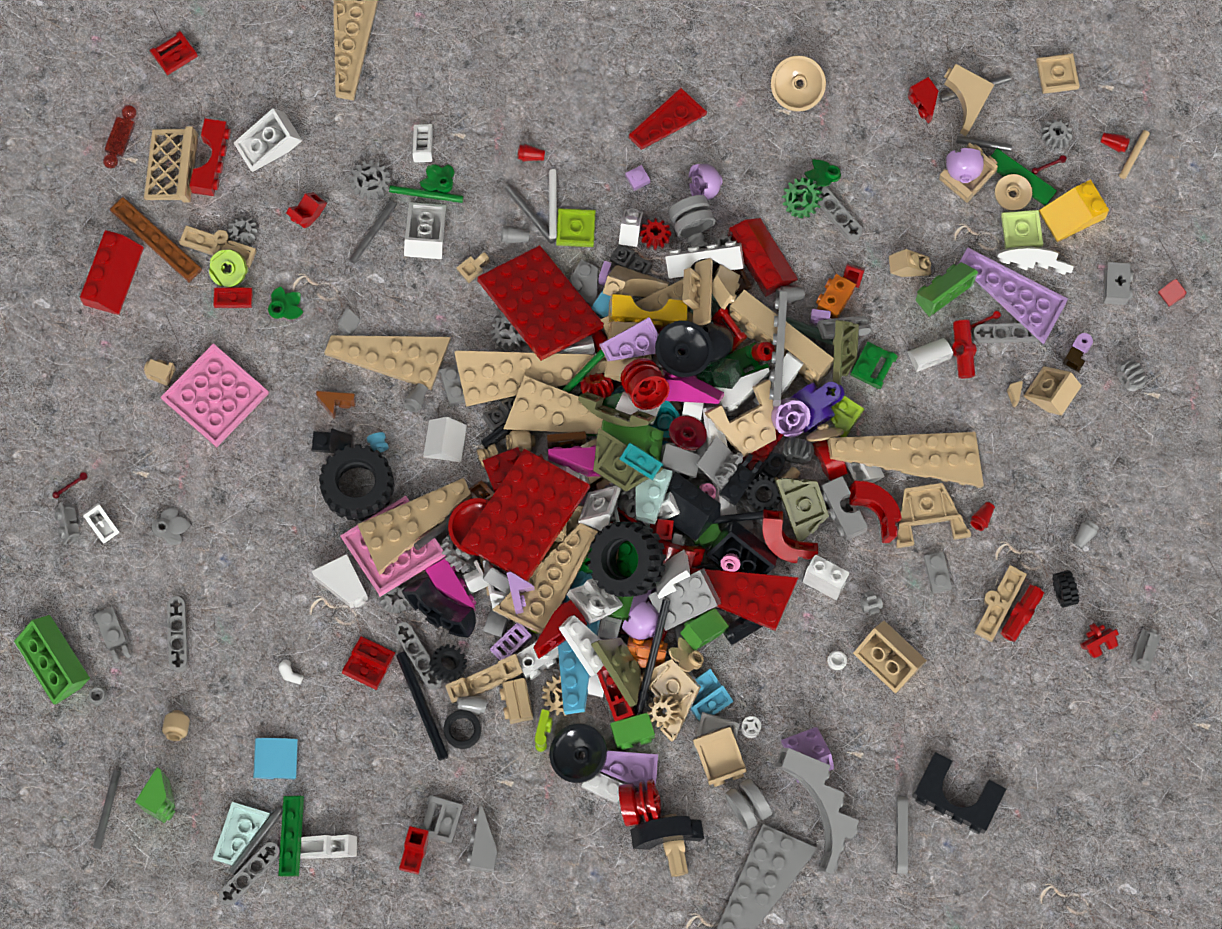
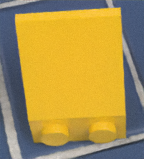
M1091 179L1074 187L1039 210L1040 215L1057 242L1104 220L1109 212L1107 205Z

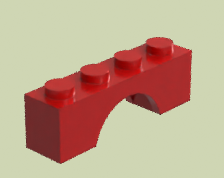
M204 118L201 137L203 143L212 149V154L205 165L193 169L189 185L192 193L214 196L215 190L219 188L218 175L223 171L222 157L226 156V139L229 140L231 129L228 128L226 121Z

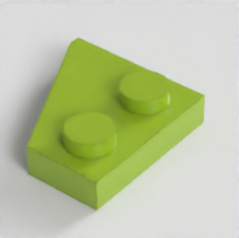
M832 388V389H831L832 394H830V395H833V396H834V395H835V393H834L835 389ZM846 396L831 407L835 413L831 421L836 428L843 429L844 431L840 437H847L865 410Z

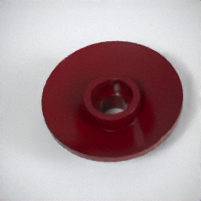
M680 416L672 421L669 427V436L678 447L685 450H695L705 443L707 431L698 419L691 416Z

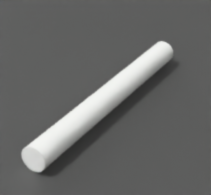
M555 169L549 170V238L551 239L557 238V172Z

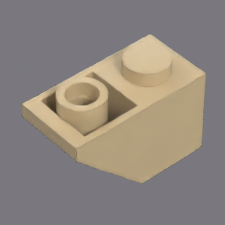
M908 249L889 255L891 274L900 277L931 275V261L928 256Z
M720 265L712 276V294L720 307L725 309L728 304H732L736 299L737 295L735 293L740 286L738 283L740 275Z

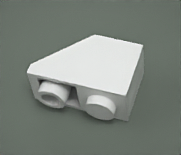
M634 208L624 210L619 244L637 247L643 212Z

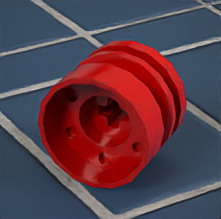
M647 358L634 360L621 373V385L637 408L651 410L661 405L668 397L669 384L653 360Z
M653 779L647 781V789L645 783L640 781L639 791H636L633 783L619 785V801L626 827L640 825L641 815L644 816L646 822L651 821V813L654 820L661 818V799Z

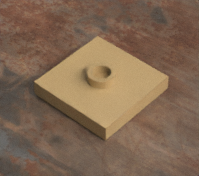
M1073 53L1036 59L1043 94L1079 89L1080 85Z

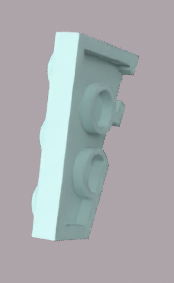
M663 469L660 473L656 474L653 480L648 479L636 486V520L651 524L656 523L672 477L671 470Z
M232 802L213 860L233 866L271 814Z

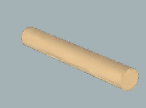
M1143 130L1119 175L1120 178L1126 179L1150 134L1148 131Z

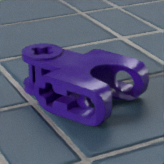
M828 382L818 389L815 383H811L790 397L802 401L809 408L811 415L808 427L805 426L803 429L804 433L813 432L817 429L818 425L826 423L835 416L831 407L840 402L845 395L844 388L835 382ZM832 388L835 389V391H834L835 395H834V396H833V395H830V394H832V391H831Z

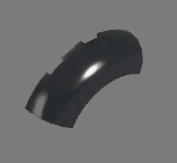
M429 577L416 580L401 591L414 610L419 609L427 616L425 620L437 628L441 626L449 630L451 635L469 638L474 631L476 624L474 609L461 606L446 598L436 589Z

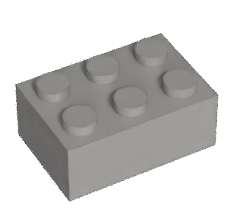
M704 568L690 574V577L677 582V591L660 599L657 596V591L648 595L658 613H660L663 599L670 600L664 626L665 631L721 604Z

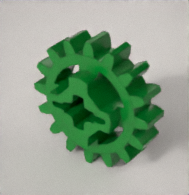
M803 177L801 181L795 178L794 184L789 182L790 188H784L787 194L782 196V198L786 199L782 204L788 206L786 212H791V216H798L801 219L804 216L809 218L810 212L816 214L815 208L821 207L818 201L823 200V198L818 196L822 191L816 190L819 185L813 184V180H807ZM807 186V188L800 189L799 187ZM801 207H804V208H805L804 210H797L798 208H801Z

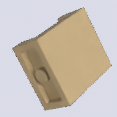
M971 143L967 145V148L979 150L981 156L983 155L984 166L980 176L969 183H962L952 178L948 170L944 169L939 178L941 182L966 203L997 172L998 168L995 159L991 156L987 157L982 153L983 150L978 145Z
M731 725L693 738L709 785L714 784V787L726 783L725 780L731 777L733 780L744 777L743 773L747 772Z

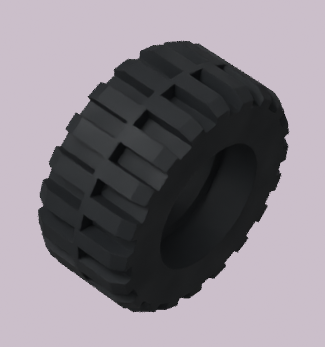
M355 444L353 448H350V445L344 446L342 451L338 448L334 451L335 455L333 457L330 455L327 457V463L322 465V474L319 475L320 490L325 503H327L332 512H336L337 516L341 518L345 516L350 521H353L354 518L364 521V517L369 516L370 518L374 516V513L380 512L384 509V505L390 503V496L394 493V478L391 466H389L388 460L382 457L381 452L378 450L373 451L372 447L368 445L362 448L361 444ZM353 468L369 470L375 477L374 487L369 493L361 497L344 495L339 488V480L345 472Z
M614 522L603 527L602 532H598L595 535L596 541L591 542L590 548L592 550L588 552V558H590L591 562L588 564L589 570L593 571L591 576L593 580L598 581L597 586L600 589H605L606 593L617 597H631L646 594L648 590L656 587L655 582H660L662 578L660 574L665 571L666 567L663 565V561L666 560V554H663L665 547L663 543H659L660 537L657 533H653L652 528L639 522ZM625 541L631 542L638 554L637 568L629 578L621 574L616 564L617 551Z

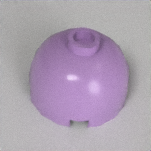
M961 148V152L955 153V150L951 151L946 157L948 173L957 181L969 183L980 176L984 166L983 155L981 156L979 150L973 148Z
M709 164L692 165L690 168L689 177H692V183H689V188L692 196L704 195L707 197V200L714 198L722 185V176Z
M795 398L782 399L781 406H774L771 415L775 429L786 437H795L803 433L802 430L805 426L808 427L811 417L809 408L802 401Z
M643 601L628 614L631 618L628 622L625 620L622 625V629L629 636L638 640L654 637L659 613L650 601L648 603Z

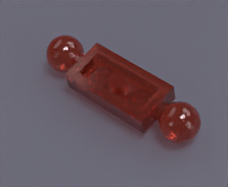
M132 105L124 106L122 109L123 118L116 117L104 149L105 152L109 153L103 159V164L106 168H115L118 164L116 156H124L135 127V122L131 121V119L136 116L137 112Z

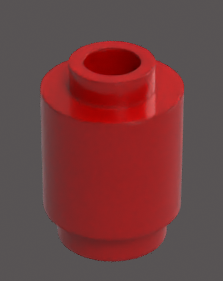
M770 342L757 343L751 350L752 357L758 362L772 359V352H775V348Z

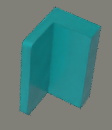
M633 443L628 444L620 457L621 461L651 480L655 478L660 468L664 465L663 462Z

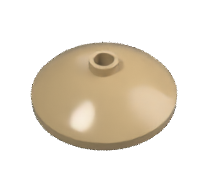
M792 56L780 62L775 68L771 78V90L777 102L784 108L791 111H805L817 105L822 99L826 90V77L821 66L813 59L806 56ZM799 79L803 81L802 86L797 85Z

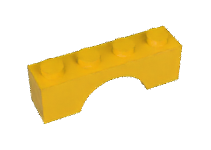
M612 294L609 300V322L639 323L650 317L655 329H659L675 321H687V305L683 300L668 299L662 309L654 312L640 309L634 303L632 297L628 295Z

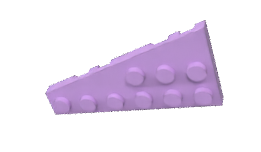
M967 248L959 263L962 262L976 269L978 274L975 281L1044 344L1068 298Z

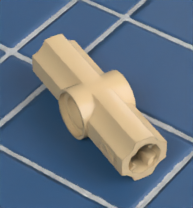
M676 814L664 815L661 818L676 816ZM684 840L663 843L671 877L688 874L684 854Z

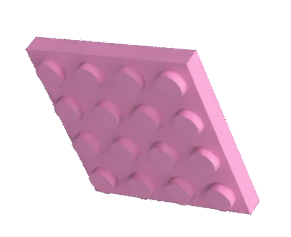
M212 344L160 398L217 448L269 394V391L215 344Z
M404 496L368 519L409 502L407 496ZM358 525L340 535L342 541L380 597L446 556L442 554L444 550L434 538L419 550L415 549L414 546L409 551L406 550L398 557L394 564L391 563L379 575Z

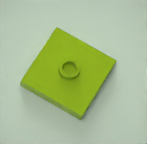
M558 208L556 246L594 247L595 210Z

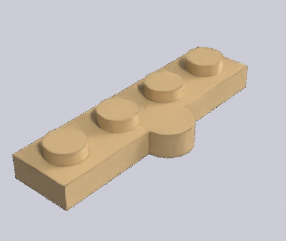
M186 226L179 241L180 245L210 255H214L220 250L233 249L244 257L246 266L249 268L257 252L255 248L229 241V236L224 230H219L213 235Z
M1010 565L997 590L986 593L984 603L988 607L974 632L975 634L990 642L993 641L1027 576L1026 573Z

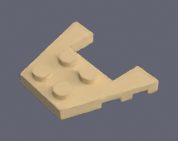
M769 379L752 387L759 406L733 420L728 421L722 405H717L704 412L715 424V427L726 436V439L737 452L741 453L744 457L776 440L775 427L771 419L773 400H769L771 388Z
M943 483L904 489L901 506L902 519L899 521L896 548L914 546L911 526L950 521L953 540L971 537L970 530L964 524L962 516L956 510L954 502Z
M673 659L654 668L649 689L656 697L660 698V695L665 694L667 698L671 695L673 696L672 702L679 701L676 708L682 709L680 712H677L681 716L680 719L675 720L676 724L674 726L669 725L668 728L663 726L660 728L671 742L677 738L701 688L688 672L679 668L678 662ZM645 673L640 675L639 690H641Z

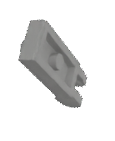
M865 316L820 320L817 324L823 340L834 339L836 319L859 324L858 335L860 336L868 335L872 331L871 326L866 325L868 319Z
M113 607L94 614L114 662H120L115 648L122 646L124 656L126 658L131 657L126 645V638Z

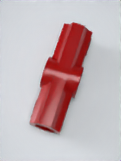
M970 320L954 321L955 342L952 345L953 355L957 358L958 378H973L975 376L974 356L977 348L972 342Z
M1030 584L1022 599L1017 602L1009 615L1011 617L1000 633L1005 639L1015 642L1024 626H1027L1035 613L1036 606L1044 595V592L1039 587Z

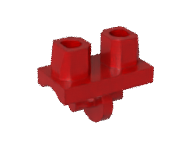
M1095 623L1089 625L1090 631L1086 633L1087 638L1090 639L1080 643L1081 648L1087 650L1092 658H1097L1103 654L1099 646L1102 643H1105L1106 648L1109 650L1119 646L1116 638L1119 633L1117 629L1112 630L1108 628L1105 630L1103 624L1097 627Z

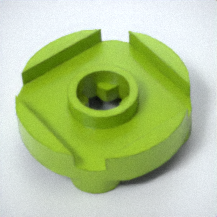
M233 249L216 252L209 262V275L220 286H236L243 281L248 272L244 257ZM225 263L227 265L231 264V272H224Z

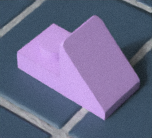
M507 572L516 614L524 613L523 607L526 606L524 595H520V593L533 591L535 588L532 584L512 572Z

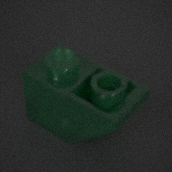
M720 358L709 362L707 367L697 374L696 377L713 387L732 389L741 378L742 373L739 360Z

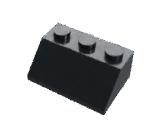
M677 472L672 475L666 493L671 492L680 513L666 520L674 521L673 526L696 541L720 516L721 503Z
M735 519L720 532L706 553L709 558L720 566L721 559L726 554L733 553L740 560V567L735 572L765 575L776 566L778 557L764 542Z

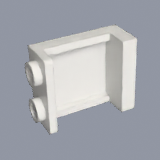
M814 555L805 572L803 583L837 601L846 585L845 581L849 576V572L818 555Z

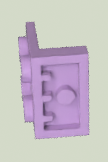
M817 727L781 740L783 748H790L831 765L829 771L834 769L831 752Z

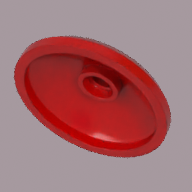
M473 498L459 504L450 516L448 523L450 538L454 545L466 554L479 556L463 547L461 542L488 504L489 500Z

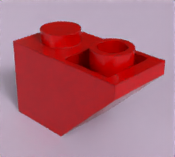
M929 77L911 86L908 93L909 101L911 104H915L920 117L925 119L927 123H930L932 120L939 92Z

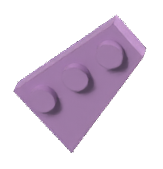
M649 317L599 345L608 362L655 354V343L658 333Z
M607 751V759L601 772L624 782L633 783L636 787H639V782L643 781L647 789L648 780L653 779L656 785L658 754Z

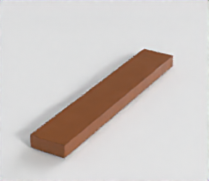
M124 197L110 208V211L188 283L202 271L198 264Z

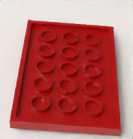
M540 245L477 278L478 283L540 361L604 327V323Z
M524 449L461 542V545L503 570L512 572L528 582L589 490L590 485Z

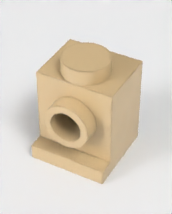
M150 359L144 366V373L147 379L169 386L176 370L173 363L169 362L167 365L165 361L157 359V361Z

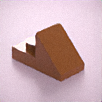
M316 391L318 401L333 419H335L336 405L345 409L356 406V397L353 393Z

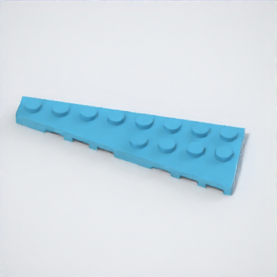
M583 571L578 572L570 590L582 586L587 580L592 579L591 574H586ZM566 596L563 603H567L570 600L568 596ZM600 620L591 624L586 621V626L598 636ZM565 640L558 645L563 709L565 715L585 712L588 684L591 676H589L571 646Z

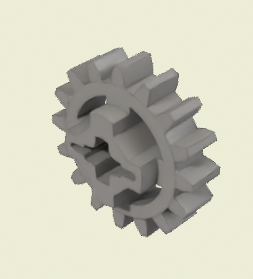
M370 160L369 164H366L363 161V166L357 164V171H351L353 175L350 177V182H352L350 184L351 188L354 189L355 195L360 193L361 199L367 196L368 201H370L371 197L374 196L377 200L378 194L384 196L383 190H389L387 185L391 183L389 171L385 172L386 167L385 165L380 167V162L373 164V161ZM358 180L362 183V187L359 186Z
M501 313L502 317H496L497 323L492 324L494 330L490 331L493 335L492 339L500 348L503 347L507 350L510 347L514 350L515 345L520 347V342H525V340L505 315Z
M447 535L442 540L441 548L444 549L442 554L446 555L445 560L450 563V566H455L456 571L461 569L462 573L469 572L475 568L474 561H478L479 557L459 550L452 542L450 535Z

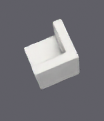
M477 560L474 561L476 569L462 575L471 594L488 586L487 582L483 579V572Z

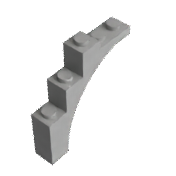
M781 748L775 767L797 779L815 801L822 819L825 836V852L818 871L833 875V872L838 867L839 854L845 847L844 840L853 839L857 834L859 820L838 812L844 804L843 797L845 793L824 785L830 776L829 769L831 765L790 748Z

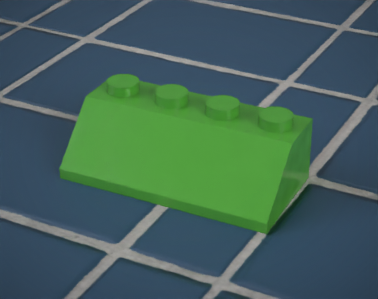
M50 615L32 620L15 639L16 646L54 705L80 690L90 679Z

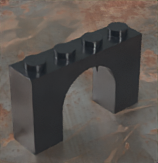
M935 752L912 797L915 798V802L922 806L927 804L934 808L933 811L942 816L946 814L952 817L951 820L953 822L969 826L970 831L976 834H980V832L984 834L1007 789L988 780L974 805L969 807L954 806L945 798L942 789L944 778L953 761Z

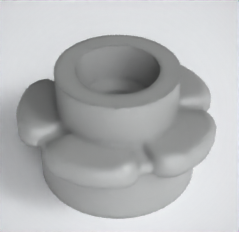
M103 687L92 688L89 691V702L91 704L94 703L95 706L102 705L108 698L106 690Z

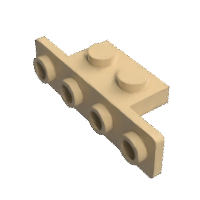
M711 258L695 263V271L691 268L684 269V278L682 280V300L693 310V323L699 326L711 322L713 260Z

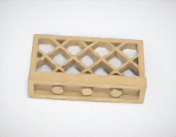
M193 126L185 127V129L152 130L144 193L145 200H182L183 203L191 202L192 192L189 185L193 169L195 168L198 133ZM157 135H165L167 137L160 145L156 142ZM177 135H183V140L176 145L173 139ZM171 141L175 147L166 153L162 148ZM161 150L165 156L156 162L154 157ZM179 150L181 157L174 162L171 156ZM169 159L173 164L164 170L160 165ZM159 167L163 173L154 179L152 174ZM177 167L179 174L172 179L168 174ZM167 176L171 181L162 188L159 182ZM157 184L161 190L155 195H150V190ZM175 184L177 193L168 194L166 191Z

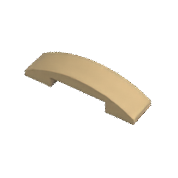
M514 654L498 661V664L469 677H462L445 686L451 702L456 703L458 697L476 696L501 685L503 682L517 677L523 673L517 655Z

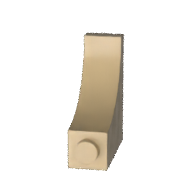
M955 64L953 69L948 68L944 76L947 79L944 85L949 87L961 102L963 125L960 134L966 136L994 84Z
M616 265L607 276L603 294L609 296L616 294L647 297L669 286V282Z

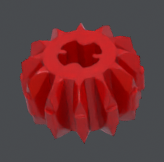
M654 218V222L648 219L647 225L643 224L641 226V242L647 243V248L653 246V249L657 250V246L663 249L664 243L669 244V237H671L670 226L664 225V220L658 222V219Z
M603 372L600 374L595 373L594 375L590 374L589 377H585L584 381L581 382L582 393L590 392L603 397L605 400V397H610L611 393L614 392L612 379L604 377L605 373Z

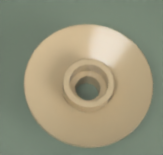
M1017 174L1004 176L995 187V198L998 204L1007 210L1016 211L1024 208L1032 197V187L1029 181ZM1015 192L1016 196L1011 197L1009 193Z
M821 424L817 426L818 430L806 437V441L814 442L835 438L842 435L844 431L840 428L829 427L828 424Z

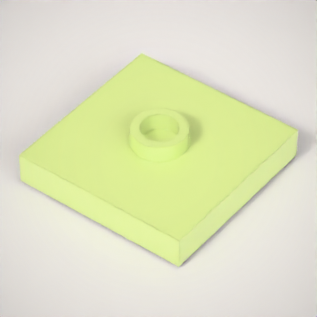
M1039 210L1001 213L1005 249L1022 246H1043Z

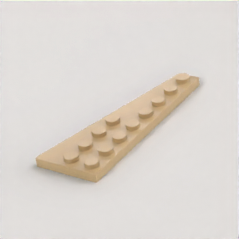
M334 0L335 93L337 98L353 101L355 99L379 0Z
M454 351L466 407L517 396L524 376L552 387L567 385L594 357L591 354L555 353L540 361L535 353ZM604 356L585 377H589L590 374L605 373L606 357Z
M976 432L828 439L830 459L849 463L856 462L869 467L876 466L884 468V470L891 469L925 478L932 477L945 482H957L960 485L977 486L976 488L984 486Z

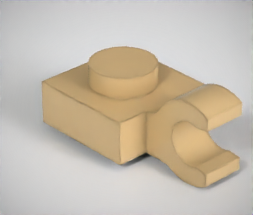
M484 252L475 260L470 256L456 268L463 278L470 283L483 273L481 267L487 265L490 260Z

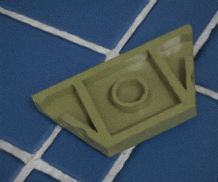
M836 319L835 337L833 339V382L842 386L841 377L849 374L851 367L857 360L859 324Z
M599 428L593 471L625 492L648 480V477L620 460L627 445Z
M776 477L774 479L796 541H804L810 533L813 534L818 529V526L829 517L818 482L813 479Z
M621 638L598 640L591 643L630 707L636 705L638 702L641 669L638 662L631 655L628 646Z

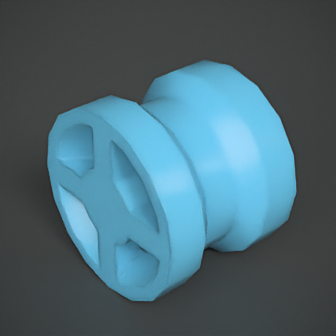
M384 432L374 433L367 437V442L370 443L373 451L384 452L389 448L388 443L385 442L386 436Z

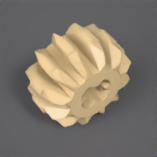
M665 694L660 695V698L654 697V703H649L648 705L652 710L648 711L647 714L653 715L650 721L654 722L657 720V727L661 725L664 728H668L669 725L674 726L676 724L675 720L681 717L677 712H680L682 709L676 708L679 701L672 702L673 696L670 695L666 698ZM663 708H666L667 710L665 714L662 713V711L664 710Z

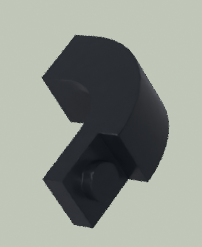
M690 816L659 818L642 823L630 830L633 849L650 850L665 842L677 840L701 841L704 839L702 821L690 819Z

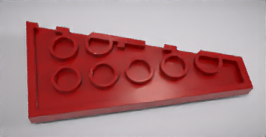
M691 568L690 574H692V573H694V572H696V571H698V570H700V569ZM705 569L721 601V604L716 607L773 631H776L799 578Z

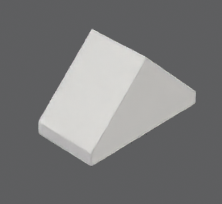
M99 503L82 514L103 544L119 533Z

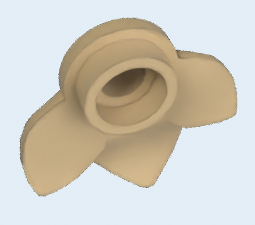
M678 638V648L675 647L668 650L671 658L679 662L678 666L681 670L691 672L693 669L702 667L704 662L703 655L699 651L693 650L683 638Z

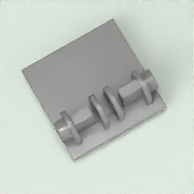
M716 436L696 465L722 491L738 466L742 463L743 455L739 452L733 454Z

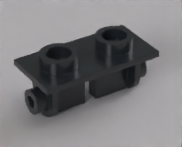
M740 617L730 623L723 634L732 646L763 626Z

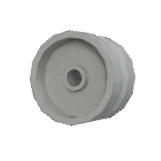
M695 195L671 206L668 213L671 221L676 223L674 228L678 237L688 238L694 234L703 233L715 224L716 220L713 212L708 210L710 205L707 197Z
M747 778L739 784L740 791L732 788L725 793V797L742 825L747 830H750L757 825L756 816L764 821L772 815V812L758 787L751 779Z

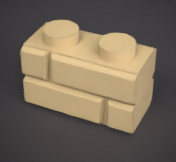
M521 678L503 682V688L499 689L501 700L506 701L507 707L503 708L505 720L509 719L510 724L533 720L526 679Z

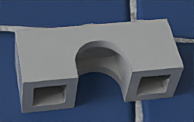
M843 476L821 485V494L829 508L827 511L830 519L835 520L837 524L836 530L838 535L847 541L865 533L868 526L860 510L854 513H846L840 506V503L849 499L851 494Z

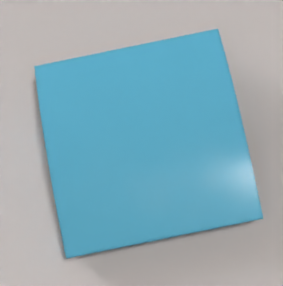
M707 669L695 678V681L701 688L690 710L699 722L702 712L715 715L734 702L711 669Z
M256 738L253 778L296 779L298 739Z

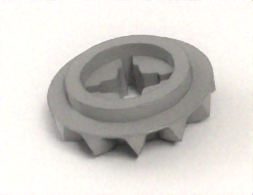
M242 216L241 218H235L234 221L229 223L227 232L231 241L247 245L255 240L258 229L256 223L251 218ZM245 227L247 232H242L239 235L240 232L237 228Z
M400 584L380 597V603L386 611L400 613L409 606V602L401 592L406 586ZM397 590L398 597H401V599H396L393 605L392 598L389 596L394 595Z

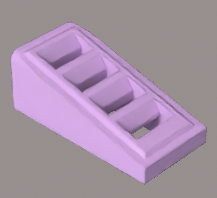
M516 623L490 648V651L500 661L514 655L532 639V635L523 625ZM517 631L524 636L522 639L516 634ZM511 636L518 642L516 645L510 639ZM507 642L512 649L509 650L503 643ZM499 647L507 653L505 656L498 650Z

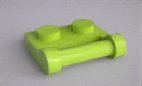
M544 709L541 711L535 734V748L538 752H544L547 749L546 734L551 732L553 717H550V711Z

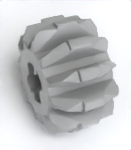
M1054 118L1051 120V123L1047 121L1044 125L1045 127L1041 130L1043 134L1041 139L1046 141L1045 146L1052 145V150L1055 146L1059 150L1063 146L1067 147L1073 137L1071 134L1072 128H1068L1069 123L1063 124L1062 118L1058 122Z
M1135 359L1122 361L1116 368L1119 382L1128 391L1133 392L1141 389L1147 382L1146 373L1143 371L1144 368Z

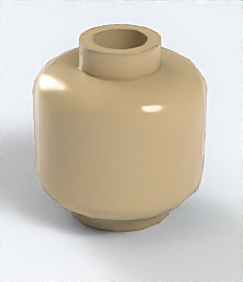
M512 430L506 436L507 450L518 447L520 453L524 449L531 452L532 447L535 446V437L528 430Z
M180 710L168 713L164 717L163 734L171 741H180L188 734L190 719Z

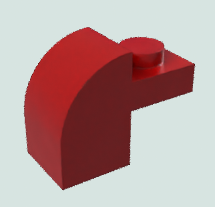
M314 192L305 193L298 206L289 207L286 214L291 217V221L305 229L312 225L320 216L327 202Z
M828 439L812 443L814 454L820 460L822 471L830 481L847 474L844 461L830 459Z
M409 826L399 870L419 875L428 846V830Z

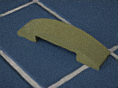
M585 392L578 398L582 405L591 413L616 425L639 427L648 425L656 419V416L639 410L629 415L602 405L604 398L590 392Z

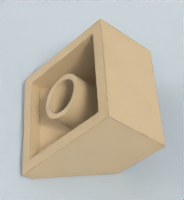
M1043 366L1024 394V397L1048 413L1062 416L1082 385L1069 371Z

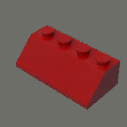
M761 218L745 219L729 228L728 237L732 236L731 241L741 243L744 263L765 297L776 292L777 288L788 286L798 280Z
M105 230L80 295L83 305L120 315L144 247L122 234Z

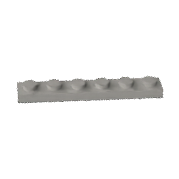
M780 291V297L775 300V309H779L778 316H774V327H778L777 334H773V345H776V352H772V363H775V370H771L770 380L774 381V388H770L769 400H773V406H781L788 294L785 291Z

